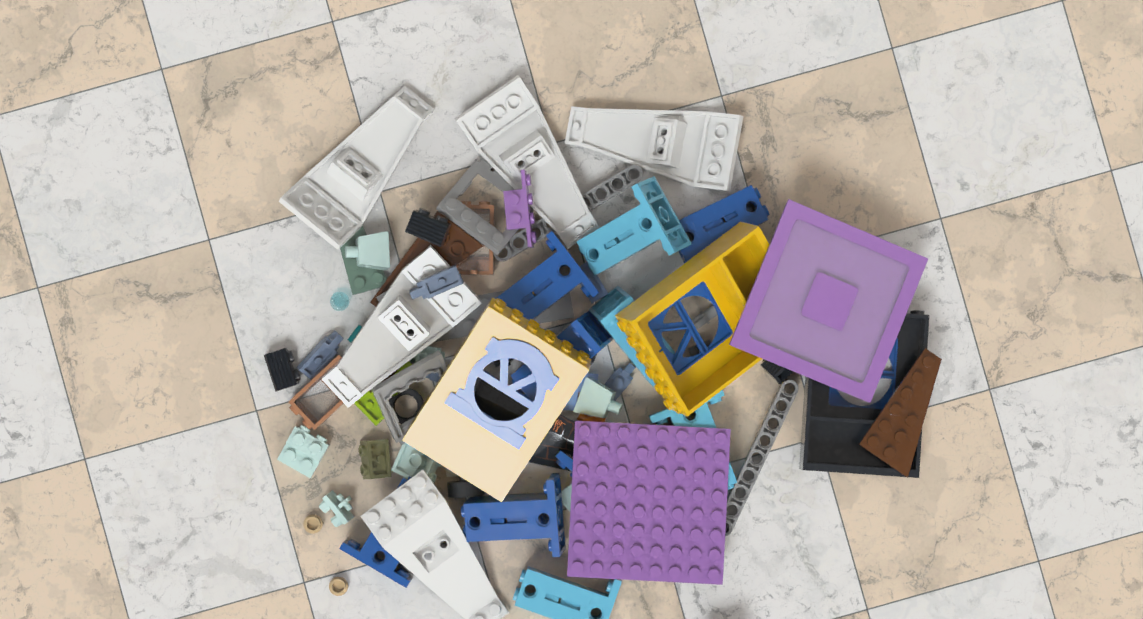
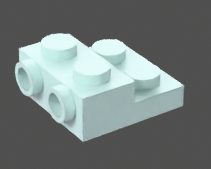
M303 425L300 427L295 426L277 460L311 478L330 445L326 443L327 439L317 434L315 437L310 434L311 430Z
M405 443L401 446L391 471L408 478L424 470L434 483L437 478L435 474L437 467L442 465Z

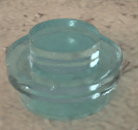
M336 292L332 295L330 304L334 310L343 311L349 306V297L345 293Z

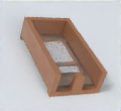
M460 201L494 226V205H490V202L480 201L479 205H471V201ZM486 246L477 250L456 265L460 275H494V252Z
M341 355L333 359L289 401L291 404L290 410L296 416L300 414L304 418L302 422L308 429L313 428L317 430L344 404L322 380V377L339 363L342 358Z

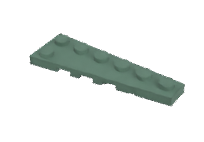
M363 225L340 247L352 295L381 288L387 280L383 270L358 267L356 258H346L345 246H356L357 237L367 235Z

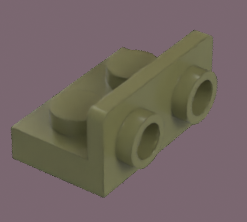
M388 439L360 441L358 452L362 462L360 473L363 479L392 477Z

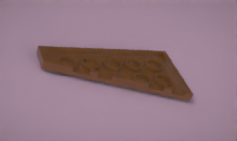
M439 211L433 216L437 218V215L447 218ZM447 218L448 223L452 225L444 245L439 247L421 238H417L370 303L377 307L379 301L376 297L388 291L401 270L430 245L450 266L459 264L485 245Z
M924 348L859 443L863 448L907 478L942 360L926 348Z

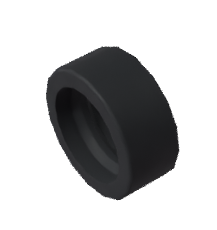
M408 388L398 393V395L392 396L389 399V404L395 411L399 420L398 423L403 424L417 415L424 404V400L417 391ZM410 395L416 400L417 411L413 416L404 418L397 414L395 403L400 396Z
M467 480L447 482L449 498L485 495L483 490Z

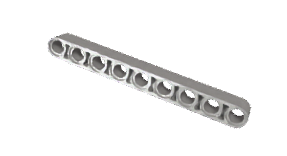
M631 165L582 194L583 199L590 201L589 211L638 183L643 176L642 169L637 165ZM630 170H637L639 177L631 179L628 175ZM615 179L622 181L623 186L621 189H615L612 186V182ZM598 189L606 191L607 195L604 199L596 197L595 193ZM543 218L532 224V229L537 228L541 231L540 237L537 238V243L546 238V235L551 231L553 233L556 232L554 229L547 227L546 221ZM526 228L515 234L504 247L508 251L505 258H499L494 253L498 261L505 262L529 248ZM516 238L524 240L522 248H516L513 245Z
M785 380L780 385L736 478L737 483L734 484V488L731 489L727 497V507L735 505L737 512L734 515H728L726 511V523H728L729 528L725 532V536L730 535L798 393V384L793 380ZM787 383H791L794 386V391L791 394H787L784 391V386ZM779 400H783L786 403V408L783 411H778L776 408V403ZM770 418L777 419L778 425L776 428L771 429L768 426ZM763 435H767L770 439L769 444L766 446H762L759 441ZM756 452L761 455L759 463H753L751 460V456ZM746 470L753 472V478L749 481L743 478V473ZM739 487L745 490V495L742 498L735 496V490Z

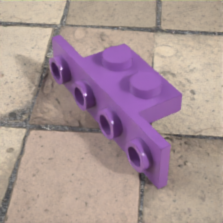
M521 170L522 189L503 191L507 230L526 228L528 247L534 248V243H537L536 232L532 231L535 217L534 212L530 210V205H533L532 193H529L528 186L531 185V176L527 174L526 170Z

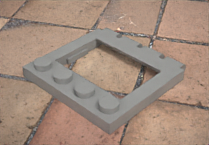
M482 158L480 162L476 160L439 203L436 210L498 255L519 229L507 230L506 227L502 233L457 199L468 189L477 174L502 192L515 190L496 170L492 172L491 169L493 167Z
M439 350L371 389L396 443L399 442L401 445L406 443L402 441L415 417L399 425V420L388 400L396 392L407 390L412 383L423 381L430 373H438L441 378L447 366Z

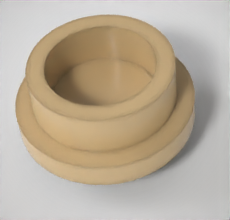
M311 514L304 520V529L311 534L318 533L323 527V521L318 515Z
M334 577L329 583V590L335 596H342L348 590V582L343 577Z

